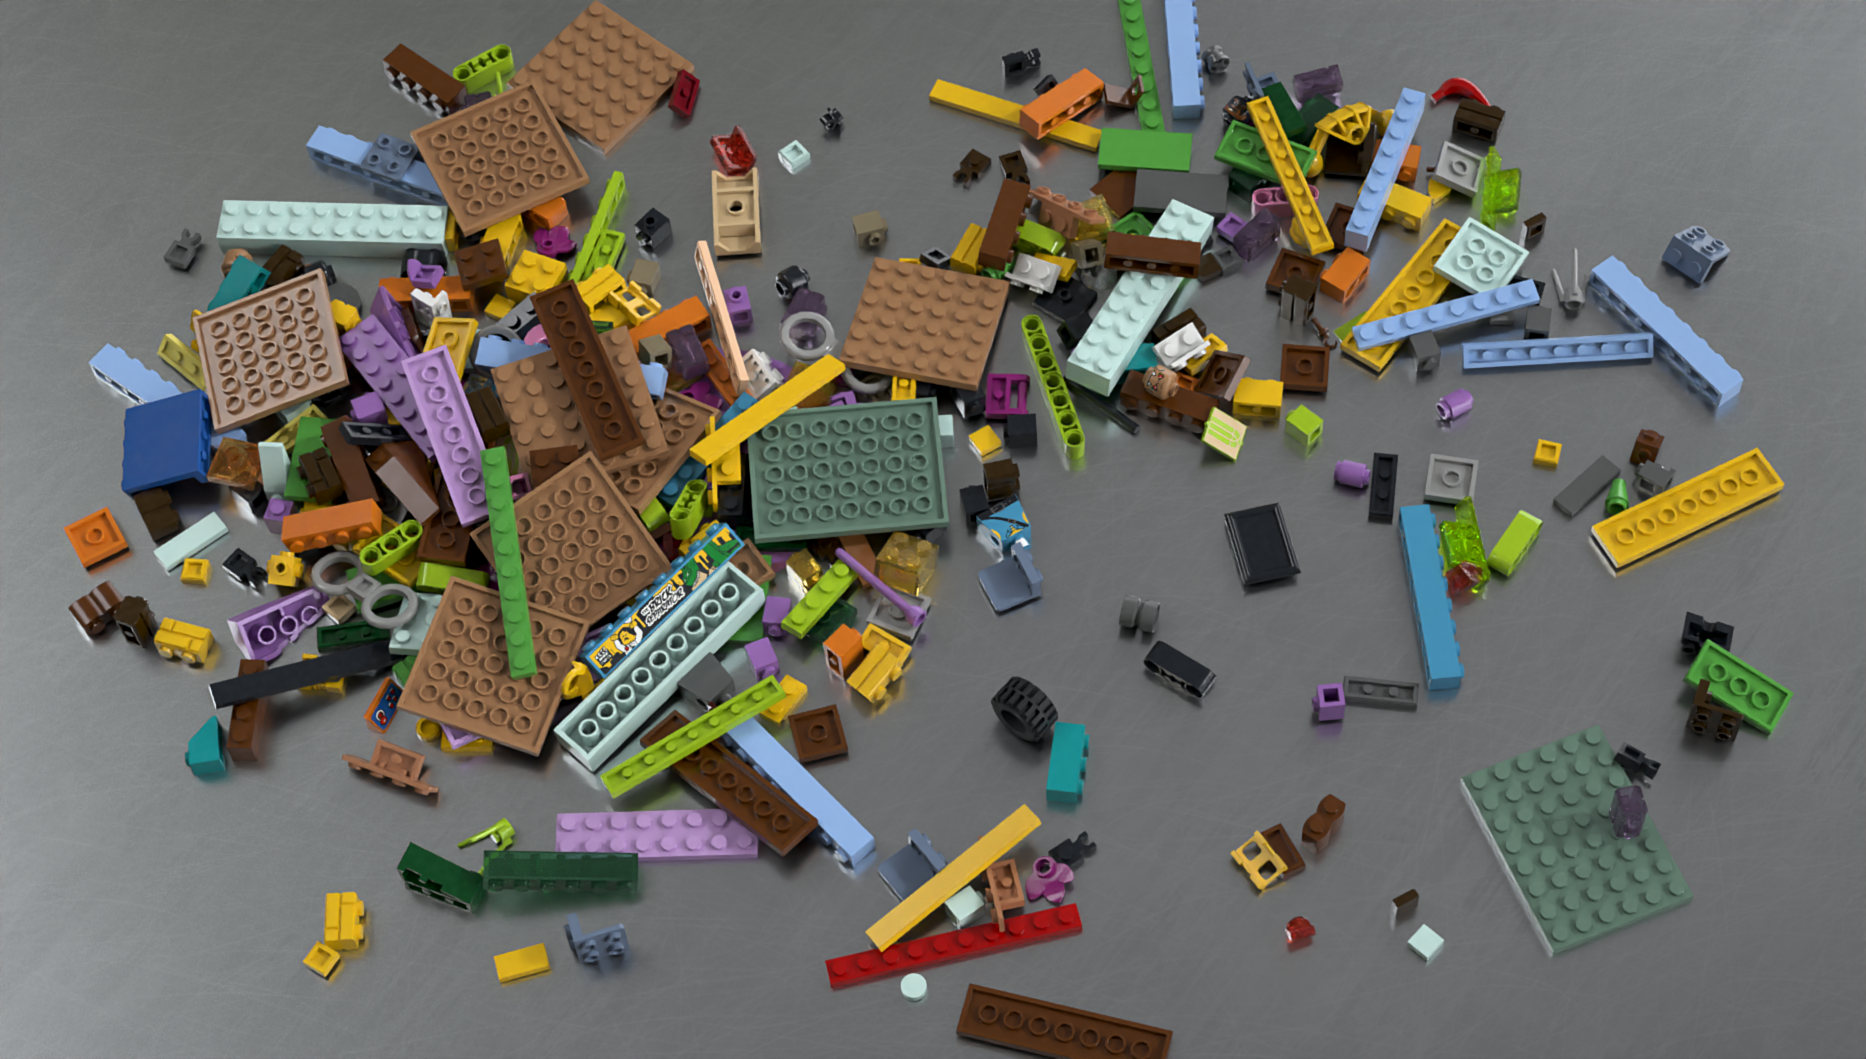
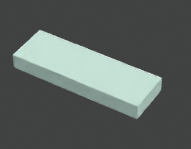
M212 512L156 549L154 553L167 571H170L182 563L185 558L191 557L229 531L217 514Z

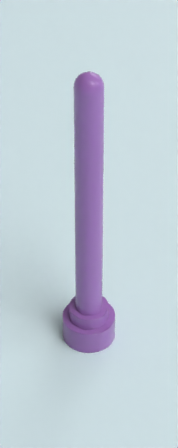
M842 548L836 549L835 555L903 611L909 624L913 627H918L927 616L925 610L920 606L908 604Z

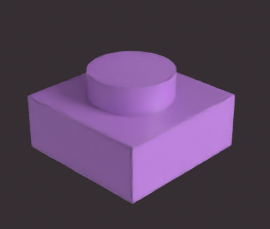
M1232 212L1216 226V232L1232 243H1235L1249 229V223Z

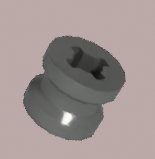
M1219 45L1209 47L1202 54V60L1205 64H1208V69L1213 74L1222 72L1230 63L1228 57L1223 55V49Z

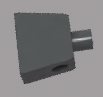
M711 652L677 682L678 691L682 697L708 712L734 697L732 695L735 691L733 678Z

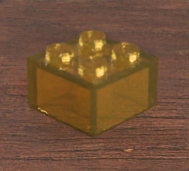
M895 531L875 559L874 575L890 587L918 596L937 568L939 545Z

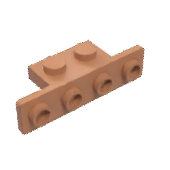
M1038 186L1037 189L1030 190V195H1033V198L1042 202L1038 224L1057 231L1069 239L1076 238L1079 220L1088 224L1105 223L1106 218L1099 215L1098 211L1086 209L1079 202L1069 201L1062 194H1054L1050 192V188Z
M378 739L371 761L352 754L342 755L341 759L348 761L347 766L357 770H362L364 767L371 770L370 775L384 779V776L393 778L392 783L402 787H406L407 784L414 786V791L417 793L428 795L429 792H438L439 787L418 780L426 757L425 755L383 739Z
M1014 859L992 863L981 872L982 882H988L989 886L985 888L987 902H993L994 906L993 909H990L993 924L998 923L1000 932L1005 931L1002 911L1025 906Z

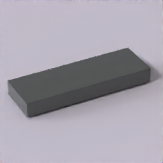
M1602 455L1554 498L1553 503L1568 516L1572 517L1620 474L1621 469Z
M1344 676L1345 702L1417 709L1419 683Z

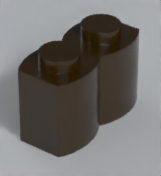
M1009 458L983 464V482L988 503L1008 499L1013 495L1017 496V490H1020L1018 479L1020 473L1017 463L1013 464L1012 459Z
M160 486L132 496L153 541L180 530L177 522L181 521V518L176 508L171 509L169 506L172 500L167 489L162 491Z

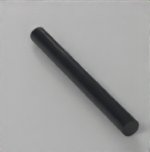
M1064 375L1063 379L1067 386L1133 433L1138 432L1140 425L1085 386L1065 378L1066 375Z

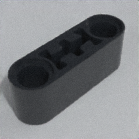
M1157 641L1143 659V664L1150 671L1198 699H1202L1217 679L1216 675L1209 668L1162 641Z

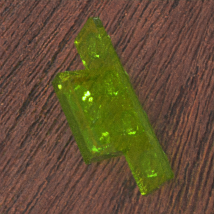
M1491 146L1489 147L1488 156H1486L1487 174L1484 175L1485 193L1482 194L1484 205L1483 212L1480 213V219L1483 225L1495 231L1497 214L1519 209L1522 172L1519 168L1501 171L1502 158L1496 148Z
M1465 496L1454 508L1457 522L1442 521L1439 524V530L1448 567L1469 570L1473 590L1479 591L1490 581V571L1485 557V550L1471 496Z

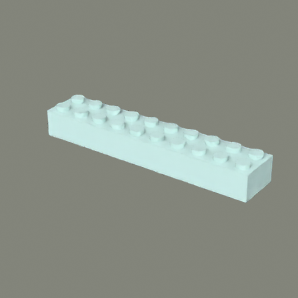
M1172 199L1149 236L1202 242V250L1212 233L1214 217ZM1125 271L1067 360L1065 378L1108 397L1183 280V277Z
M224 200L216 238L222 253H226L231 249L242 248L248 251L249 254L273 255L283 244L291 248V250L308 256L403 258L407 249L414 248L428 251L430 249H438L442 252V257L447 259L448 248L445 241L449 207L434 205Z
M727 561L553 730L558 742L594 772L678 689L677 682L709 652L714 654L766 603L763 589Z

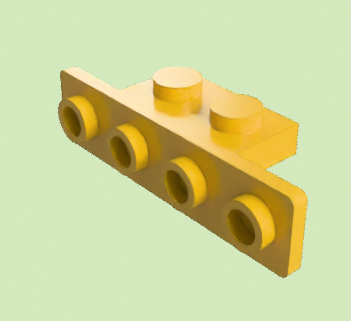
M710 416V424H705L706 437L715 432V416ZM740 443L711 463L712 468H707V483L712 482V490H708V505L713 504V512H718L717 485L741 484Z

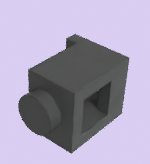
M1649 460L1645 464L1641 462L1634 473L1637 476L1635 486L1652 496H1656L1667 491L1673 481L1676 470L1671 468L1670 471H1667L1660 464Z

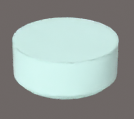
M916 973L905 976L901 981L902 995L910 1001L922 999L927 992V984L924 977Z

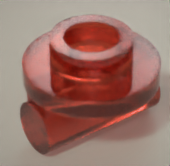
M1295 917L1286 925L1285 931L1290 941L1315 935V928L1306 917Z

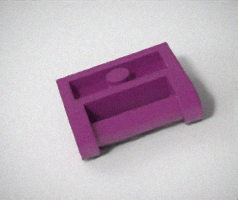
M988 373L986 418L1007 419V415L1029 414L1026 407L1027 387L1030 385V377L1026 374ZM1011 385L1018 386L1017 408H1010Z

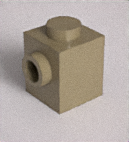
M878 210L852 216L853 231L859 247L876 245L885 241V232L888 231L886 219L880 217Z
M1087 239L1071 243L1072 257L1077 261V267L1085 269L1104 265V248L1101 241Z
M636 258L633 269L628 272L627 284L634 281L642 288L644 294L653 298L661 277L659 262Z
M660 334L638 340L639 360L643 364L649 365V362L662 364L665 369L672 368V348Z

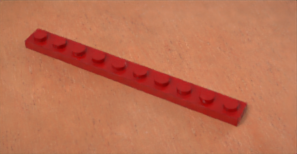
M1076 903L1004 919V932H1000L998 923L993 924V922L890 945L883 952L877 948L825 960L830 986L833 988L1082 930V923Z

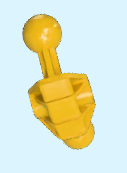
M1358 102L1353 105H1345L1333 113H1328L1326 117L1314 124L1318 129L1309 148L1316 150L1317 156L1305 178L1315 177L1321 172L1323 158L1320 153L1329 134L1353 145H1358L1364 141L1370 129V123L1375 124L1377 132L1384 137L1394 110L1387 109L1379 112L1363 102Z

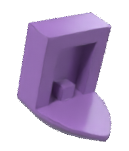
M408 259L407 274L412 285L415 288L435 289L445 273L443 268L438 265H422L416 259Z

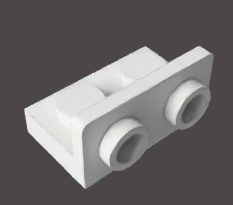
M1019 253L1012 274L1006 272L1004 276L1012 279L1010 284L1024 288L1026 284L1030 286L1029 290L1043 294V291L1052 293L1062 267Z
M416 288L410 294L417 322L425 327L431 328L434 317L453 318L447 292L442 290L434 298L430 293L422 292Z
M1191 322L1153 346L1152 349L1164 367L1170 370L1174 368L1175 371H1178L1188 365L1186 360L1193 356L1194 359H1197L1205 354V348L1210 345V342H1204Z
M752 348L742 357L749 378L747 389L755 399L760 401L776 387L779 388L783 385V376L777 369L772 368L770 365L772 360L765 352L760 353Z

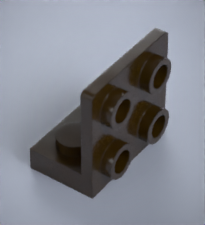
M1370 124V129L1364 141L1358 145H1353L1329 134L1324 173L1367 177L1371 169L1375 124Z
M1700 679L1685 727L1691 728L1698 733L1705 732L1715 735L1721 740L1735 741L1744 715L1710 705L1712 692L1708 691L1710 681Z

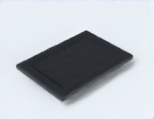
M1280 502L1223 514L1244 585L1301 573Z

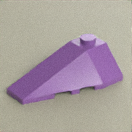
M382 285L376 293L369 310L370 314L375 315L409 358L419 355L420 352L412 342L401 313L403 308Z
M312 586L245 611L228 619L227 622L236 644L247 659L269 661L277 657L288 643L293 642L301 631L315 622L324 613L322 606L330 599L328 595L319 592Z

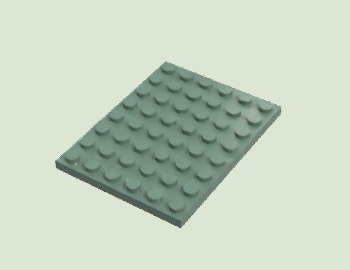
M936 397L791 409L747 438L755 544L949 527Z
M1599 724L1461 777V783L1552 955L1688 902L1694 896L1620 763L1614 760L1616 755Z

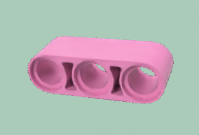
M1308 185L1318 207L1319 191L1315 186ZM1282 187L1261 188L1254 191L1251 211L1255 217L1264 219L1294 216Z

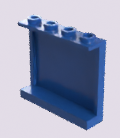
M201 389L126 409L124 419L125 436L123 440L124 459L122 460L123 480L121 481L124 493L133 499L132 496L138 494V491L195 477L201 483L210 481L212 414L206 393Z

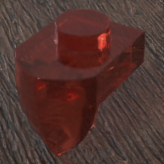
M1467 560L1462 561L1461 564L1444 573L1453 594L1457 596L1478 585L1482 580V568L1476 563Z

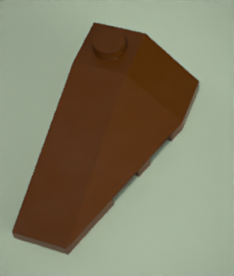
M413 440L382 443L364 459L422 526L426 525L441 511L436 490L431 482V472L427 468L426 455Z

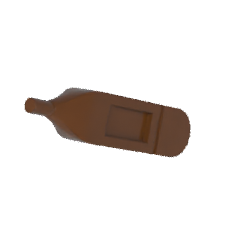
M408 306L401 310L409 336L421 354L423 353L425 342L416 316Z

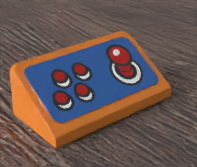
M389 677L384 679L364 715L368 729L381 734L387 731L398 711L396 706L403 691Z

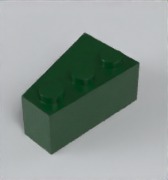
M410 842L397 867L405 889L471 914L475 913L487 889L481 874L472 870L468 871Z

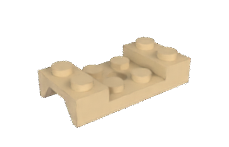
M757 167L752 168L745 176L726 177L720 172L713 170V229L716 256L762 253ZM734 206L742 207L738 212L730 210Z

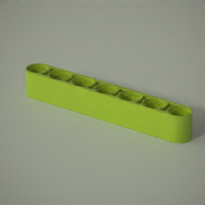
M1027 315L1021 322L1024 346L1063 452L1069 459H1079L1085 452L1083 430L1042 320L1037 315Z

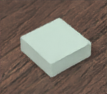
M797 140L778 151L779 157L792 170L810 159V153Z
M1423 924L1408 940L1407 946L1428 961L1443 945L1444 939Z

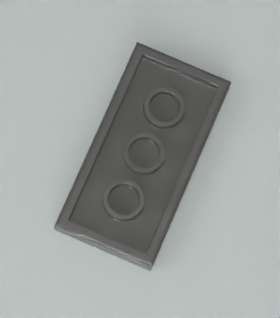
M1137 169L1133 211L1164 213L1172 199L1213 217L1225 218L1229 176Z

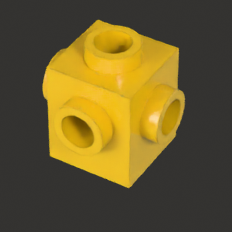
M280 551L279 556L271 555V560H268L266 567L267 574H269L268 584L298 587L299 578L302 577L304 571L303 563H301L302 559L294 557L293 552Z

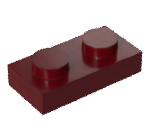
M684 69L678 71L668 108L684 119L689 117L700 80Z

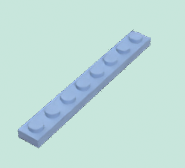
M1533 279L1354 326L1351 331L1359 352L1408 339L1409 336L1430 330L1434 332L1527 307L1528 305L1538 304L1540 298Z
M1651 332L1462 343V367L1464 369L1653 358V334Z

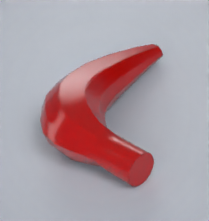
M1458 77L1446 80L1430 96L1431 100L1436 103L1446 95L1455 93L1469 99H1475L1481 104L1491 106L1477 86L1467 79Z

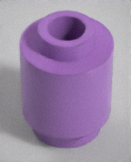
M1459 388L1440 398V401L1436 403L1437 411L1444 420L1448 418L1453 419L1472 409L1473 397L1468 390L1465 391Z
M1348 460L1338 461L1334 471V480H1338L1340 484L1362 488L1364 484L1368 485L1371 470H1367L1366 464Z

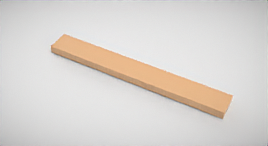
M698 241L694 255L735 393L737 396H741L747 390L749 378L707 242Z

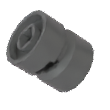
M1126 594L1120 612L1119 625L1134 628L1138 625L1139 630L1153 633L1159 616L1160 602L1146 600L1142 603L1140 597Z

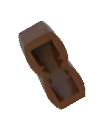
M106 581L94 588L88 595L76 600L68 609L89 636L101 632L109 621L114 620L113 617L118 608H122L121 603L124 599L111 582Z
M1332 794L1325 796L1320 801L1317 812L1311 815L1303 825L1301 845L1315 854L1321 852L1327 846L1330 835L1341 827L1346 803Z

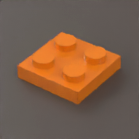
M108 507L64 527L84 568L128 547Z

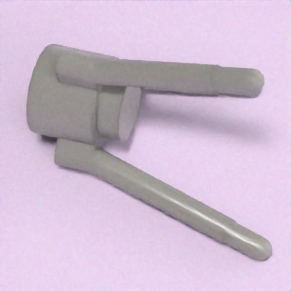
M1573 248L1572 285L1568 286L1563 292L1556 270L1551 269V273L1559 294V303L1564 304V307L1567 309L1576 310L1586 304V292L1590 275H1585L1582 290H1580V287L1577 286V249Z

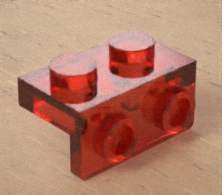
M740 125L734 127L732 134L714 135L709 141L727 175L748 173L757 161V153Z

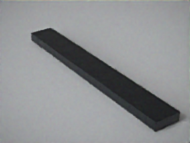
M391 639L212 683L209 684V690L215 708L220 709L394 665L404 661L408 655L390 654L389 644Z

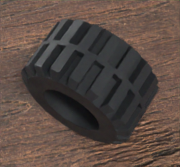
M1011 677L991 699L992 708L1000 721L1014 734L1027 741H1039L1058 720V712L1049 697L1036 685L1021 677Z

